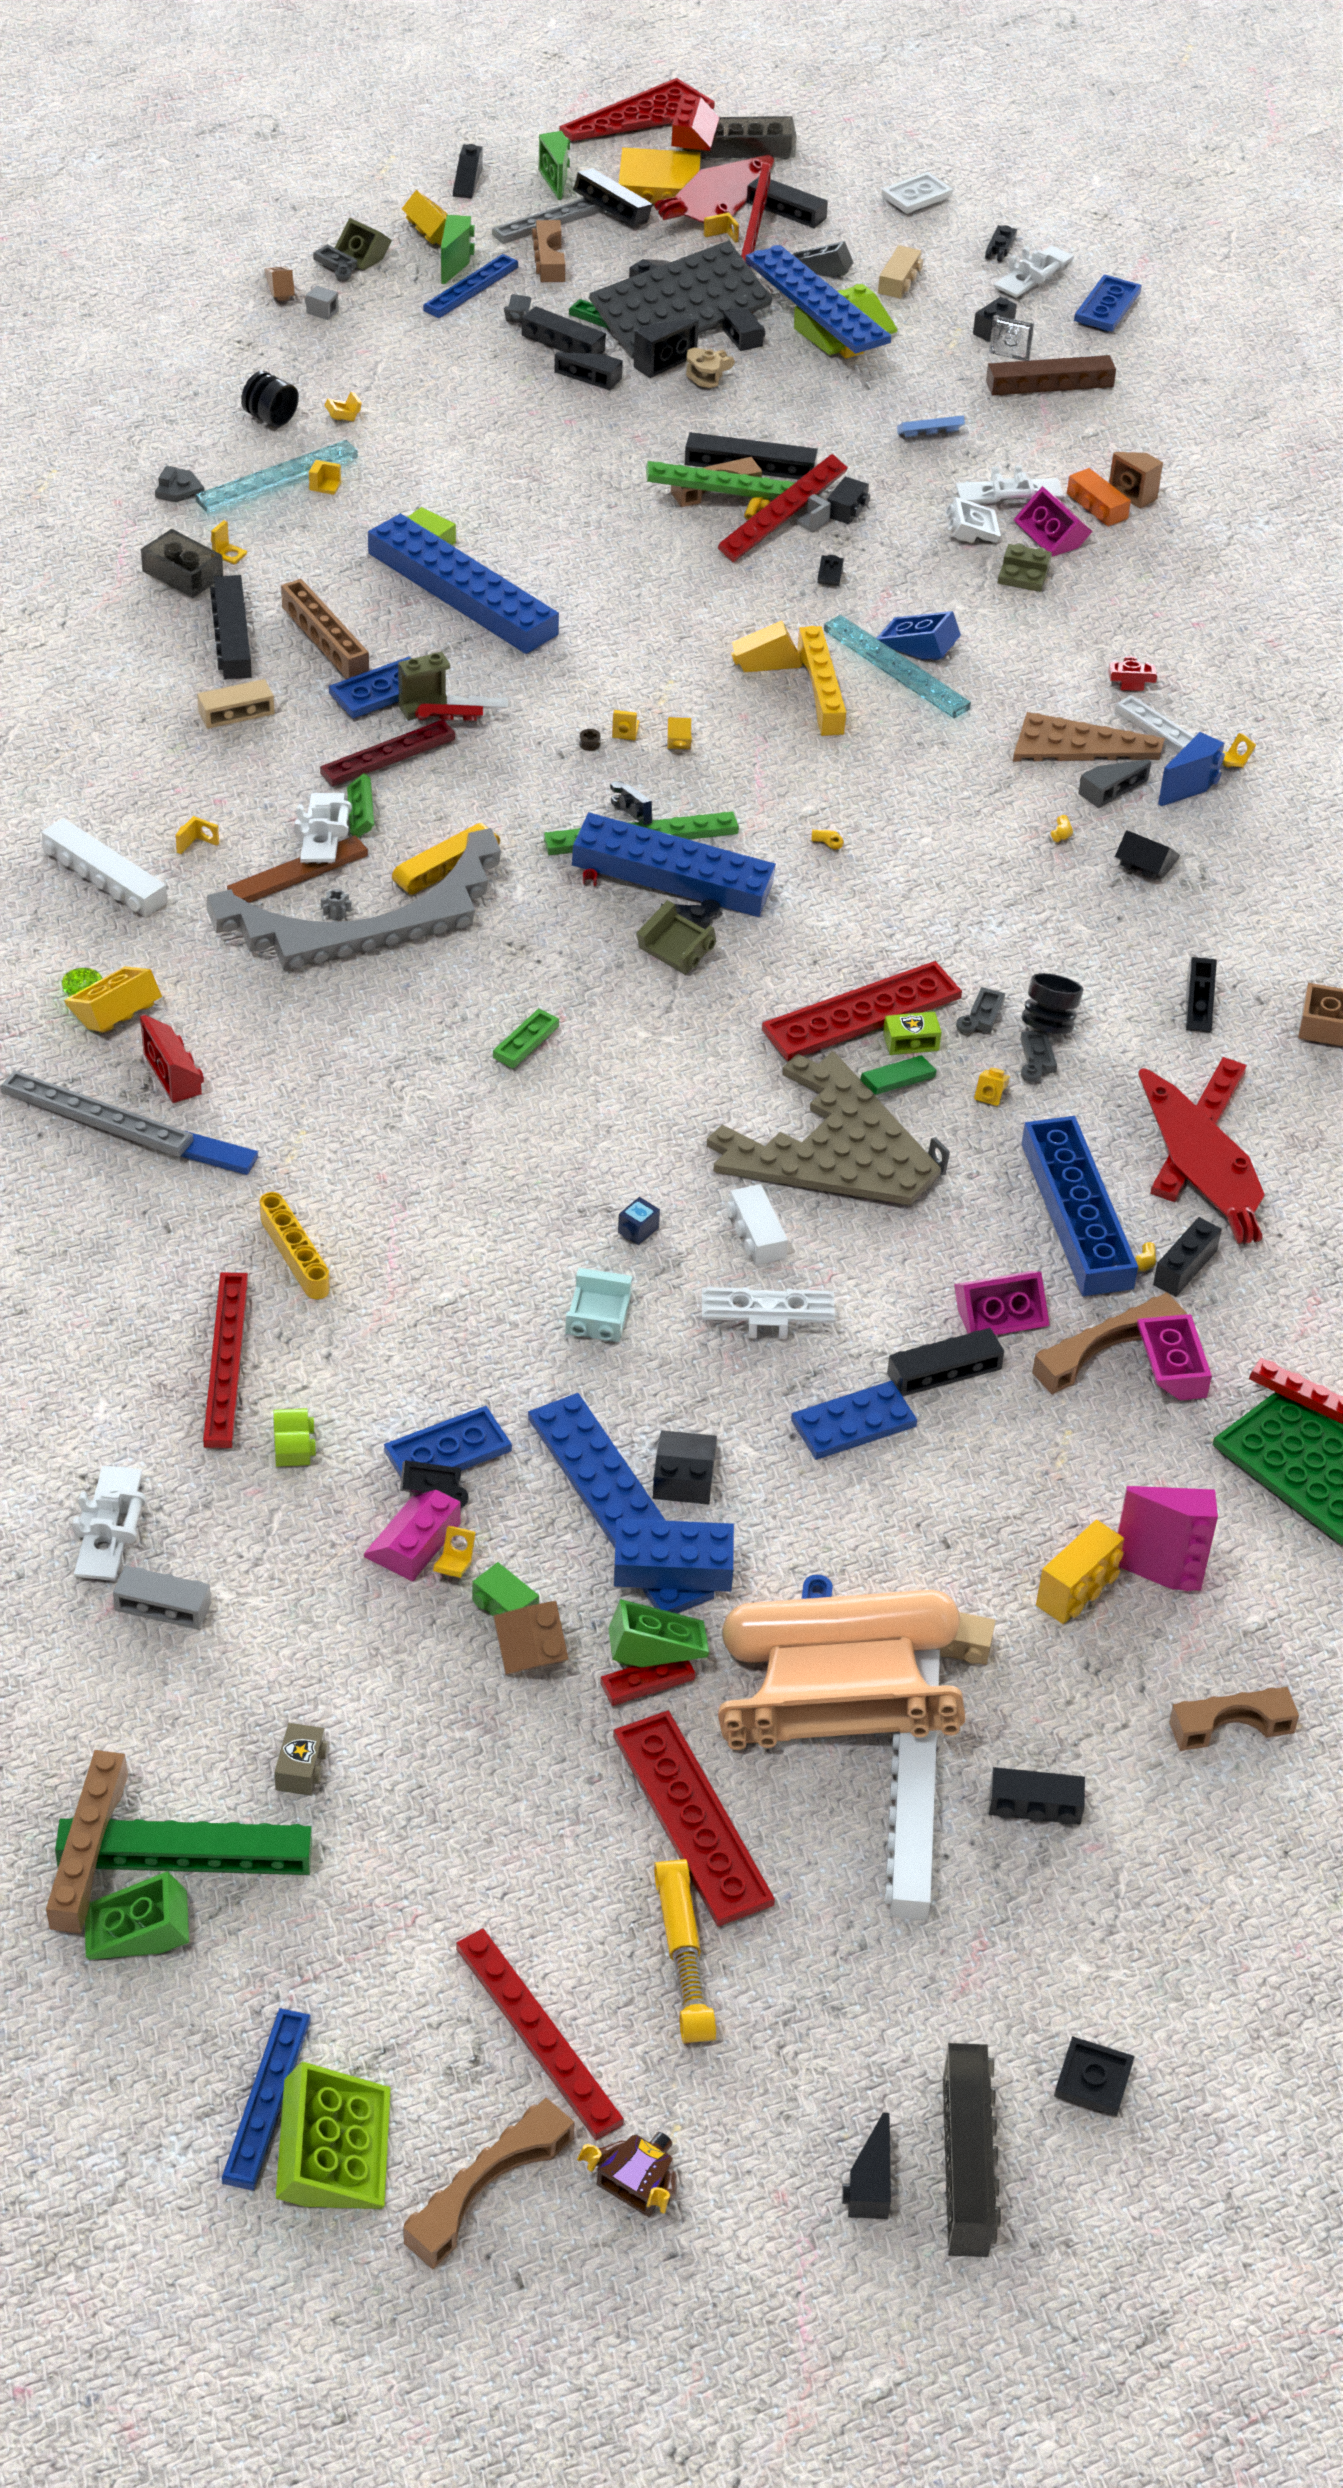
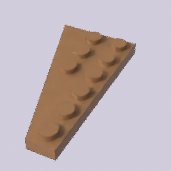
M1027 712L1014 751L1013 762H1021V758H1033L1034 761H1043V758L1054 757L1058 761H1095V757H1107V760H1116V757H1128L1131 760H1160L1165 738Z

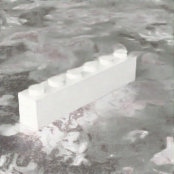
M62 818L41 831L42 848L46 854L56 858L64 866L71 868L81 877L95 884L99 889H103L112 895L114 899L130 907L132 911L146 918L167 904L166 884L66 819Z

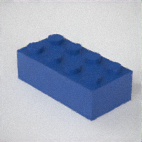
M616 1519L614 1587L732 1592L734 1523Z

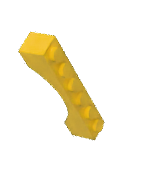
M822 626L799 627L797 650L801 662L806 665L811 678L821 736L844 735L846 709Z

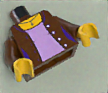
M657 2132L650 2142L638 2135H632L626 2141L621 2140L602 2148L586 2144L577 2158L579 2162L582 2160L588 2162L587 2169L590 2172L596 2166H599L597 2168V2186L650 2218L656 2206H659L660 2212L664 2214L667 2205L676 2198L677 2174L672 2169L673 2158L667 2153L673 2143L662 2132Z

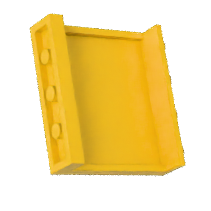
M622 147L618 184L655 205L659 200L675 197L700 171L701 152Z

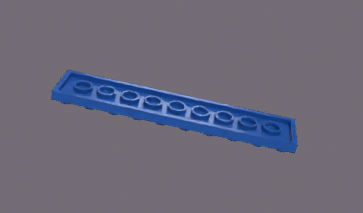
M774 245L771 248L756 250L754 253L746 255L745 262L855 354L891 343V335L783 246Z
M579 1393L528 1411V1420L614 1548L617 1518L666 1521ZM641 1588L654 1608L676 1614L714 1599V1591Z

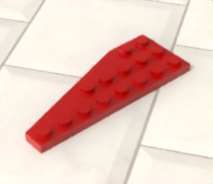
M675 78L559 126V131H562L569 140L576 141L673 123L681 95L691 94L695 97H701L711 109H714L715 101L680 79Z

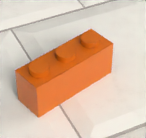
M1087 468L1069 475L1067 495L1109 527L1128 519L1131 500L1092 469Z

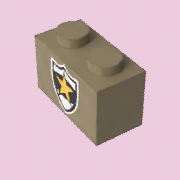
M288 1723L274 1772L275 1790L312 1796L315 1784L321 1783L323 1766H320L321 1760L327 1759L330 1742L325 1741L324 1728Z

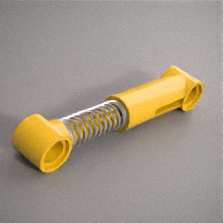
M687 1860L654 1862L655 1885L657 1893L660 1895L669 1956L674 1961L682 2011L679 2012L682 2043L716 2040L715 2016L713 2008L707 2006L706 1997L704 1996L705 1992L703 1991L704 1986H702L703 1981H701V1968L698 1961L701 1949L690 1893Z

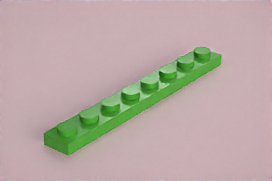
M647 461L646 465L647 482L748 497H763V499L774 500L795 483L767 477H754L746 474H734L663 462Z
M733 811L652 820V824L643 825L640 822H628L688 840L738 834L739 830ZM581 828L544 832V842L548 856L573 853V844Z

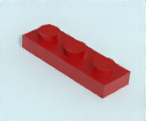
M689 1660L646 1667L632 1666L601 1676L600 1684L611 1706H615L695 1680V1671Z

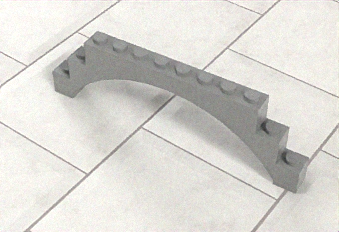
M492 828L468 833L466 849L451 872L437 886L406 906L372 918L340 922L308 921L290 918L254 906L235 896L232 889L207 895V912L216 933L231 932L236 928H240L249 952L255 950L262 951L274 946L283 970L298 969L303 965L323 963L328 959L347 957L352 953L367 952L377 947L392 946L401 941L417 940L422 936L441 934L446 930L465 928L473 924L475 909L470 898L476 899L486 895L488 879L484 869H492L499 865L501 849Z

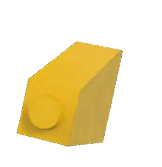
M782 620L732 642L734 652H731V656L735 665L740 664L744 672L794 669L803 666L799 653Z

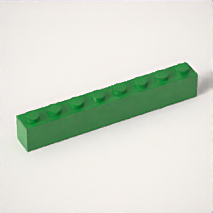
M73 1818L59 1819L55 1846L57 1868L61 1861ZM110 1818L95 1869L310 1875L312 1826H303L301 1824L272 1825L269 1823L240 1824L238 1822L209 1823L206 1821L177 1822L174 1820L146 1821L143 1819L131 1821Z

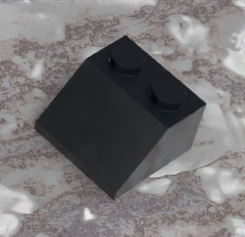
M1126 830L1114 857L1121 861L1119 865L1133 870L1135 866L1142 869L1141 874L1155 879L1156 875L1164 878L1177 862L1180 854L1168 846Z

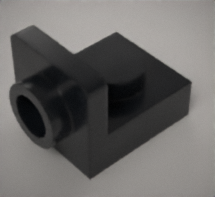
M822 555L817 583L840 586L844 558H839L836 555Z

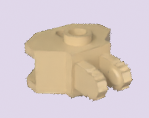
M694 347L687 352V362L689 364H687L686 376L698 386L714 388L718 386L719 378L722 377L723 372L734 366L735 360L732 356H728L724 350L714 352L712 349L705 350Z

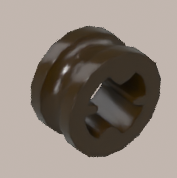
M585 729L580 732L579 745L583 750L595 751L600 747L601 735L599 731Z

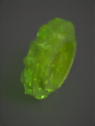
M76 968L64 975L62 978V988L70 997L103 978L94 969Z

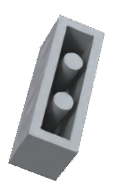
M125 1565L113 1591L115 1611L200 1630L211 1605L210 1584L198 1580L192 1581L175 1577L171 1574L148 1571L141 1567L135 1568Z

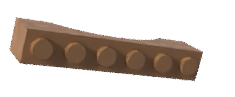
M1167 1292L1158 1297H1152L1147 1302L1137 1307H1131L1114 1318L1110 1317L1095 1327L1087 1328L1076 1336L1066 1338L1057 1345L1048 1349H1042L1035 1354L1032 1374L1051 1394H1054L1073 1385L1083 1365L1093 1355L1103 1349L1119 1343L1143 1341L1137 1325V1319L1185 1315L1187 1312Z
M94 1750L46 1906L50 1930L82 1933L89 1909L93 1878L102 1840L111 1815L117 1804L121 1801L128 1778L126 1757L123 1753Z
M544 2098L538 2105H531L524 2113L523 2118L515 2126H508L491 2148L485 2147L478 2154L476 2161L468 2169H461L445 2190H438L430 2198L428 2205L419 2213L414 2212L408 2217L403 2227L404 2245L433 2270L457 2247L458 2232L463 2217L473 2199L482 2189L498 2176L516 2167L533 2162L552 2160L574 2139L575 2122L548 2098Z

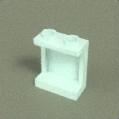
M578 1267L570 1311L566 1314L565 1334L620 1342L632 1295V1276Z

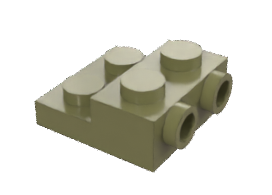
M1016 543L1015 545L1008 544L997 584L1041 592L1050 568L1052 552L1042 547L1037 549L1025 547L1021 543Z

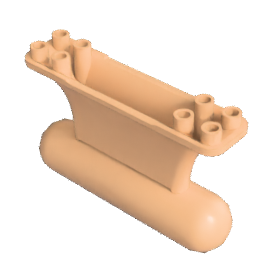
M919 1590L755 1602L735 1607L726 1616L722 1627L723 1642L728 1652L738 1661L769 1663L764 1682L760 1690L752 1698L726 1701L720 1705L718 1718L723 1738L728 1742V1746L731 1749L741 1750L746 1747V1743H759L761 1747L771 1748L776 1745L777 1741H790L797 1738L884 1732H911L913 1736L920 1738L927 1736L929 1731L941 1730L945 1735L959 1733L960 1727L965 1723L966 1719L961 1690L950 1685H928L919 1672L914 1651L937 1650L948 1646L957 1637L961 1617L954 1600L941 1591Z

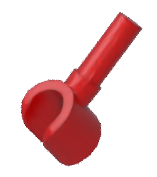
M586 869L583 872L584 885L588 879L593 880V886L597 885V872L594 869Z

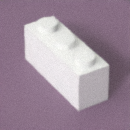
M758 1184L730 1190V1202L726 1204L727 1212L730 1218H734L736 1232L739 1237H743L745 1251L748 1256H752L755 1265L786 1259L788 1239L762 1185Z

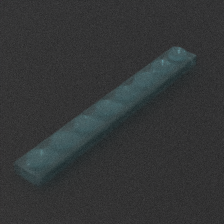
M347 440L195 494L196 502L207 513L246 498L254 497L257 494L273 490L276 487L308 477L309 470L315 460L336 464L347 463L358 458V450Z
M842 615L824 623V631L952 718H956L970 710L971 702Z

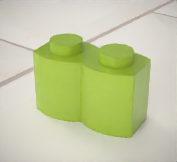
M308 1408L274 1409L273 1424L276 1467L310 1465V1456H316L315 1439H309V1434H314V1417H308Z

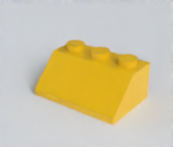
M415 190L401 208L407 214L405 218L413 225L417 224L415 228L425 235V239L431 244L438 243L441 246L448 214L418 190Z
M124 966L70 996L64 1002L88 1030L103 1033L113 1029V1024L118 1021H126L134 1017V1012L152 1007L155 1004L154 1001L161 998L162 995L151 969Z

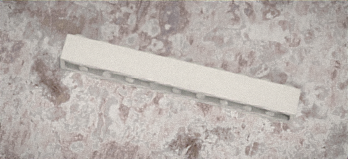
M940 1650L914 1651L916 1664L924 1681L930 1686H939ZM937 1730L929 1731L927 1736L920 1738L913 1736L911 1732H893L892 1749L898 1751L897 1756H892L891 1774L896 1775V1781H891L890 1800H895V1807H890L888 1825L894 1826V1833H888L887 1851H893V1859L887 1858L886 1877L892 1878L891 1885H886L885 1904H890V1917L928 1920L931 1901Z

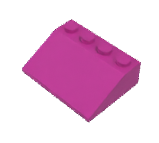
M1126 1486L1117 1531L1119 1535L1124 1537L1122 1547L1124 1554L1119 1562V1568L1172 1590L1201 1591L1218 1519L1215 1489Z

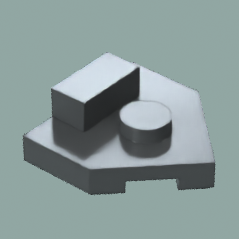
M167 465L158 477L159 486L155 490V498L173 502L182 501L185 496L195 494V496L205 494L204 486L192 471Z

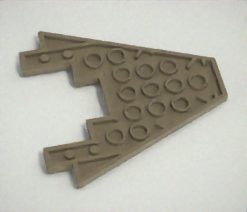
M834 1051L830 1052L819 1064L797 1054L782 1069L783 1076L819 1093L810 1102V1111L826 1119L803 1142L779 1132L764 1146L724 1125H721L707 1138V1147L722 1154L714 1163L713 1171L716 1173L912 1205L941 1173V1167Z

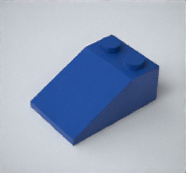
M953 611L894 617L875 641L876 644L922 660H939L954 646L961 633Z
M1199 732L1164 767L1158 805L1165 806L1206 792L1213 784L1216 785L1221 777L1219 770L1225 757V753H1223L1225 743Z

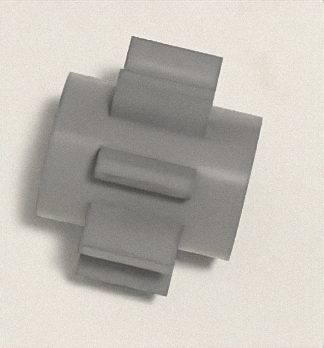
M332 889L326 892V898H321L323 915H327L332 920L345 918L346 911H352V901L349 900V894H345L340 889Z

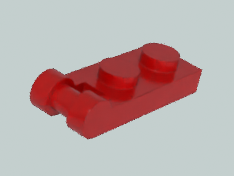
M421 704L415 710V716L421 721L429 716H438L439 720L443 719L444 721H453L454 717H462L464 722H477V718L483 716V706Z

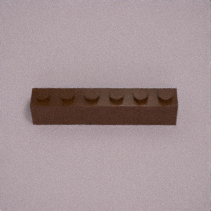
M1110 355L988 363L986 383L992 396L1114 387L1116 367Z

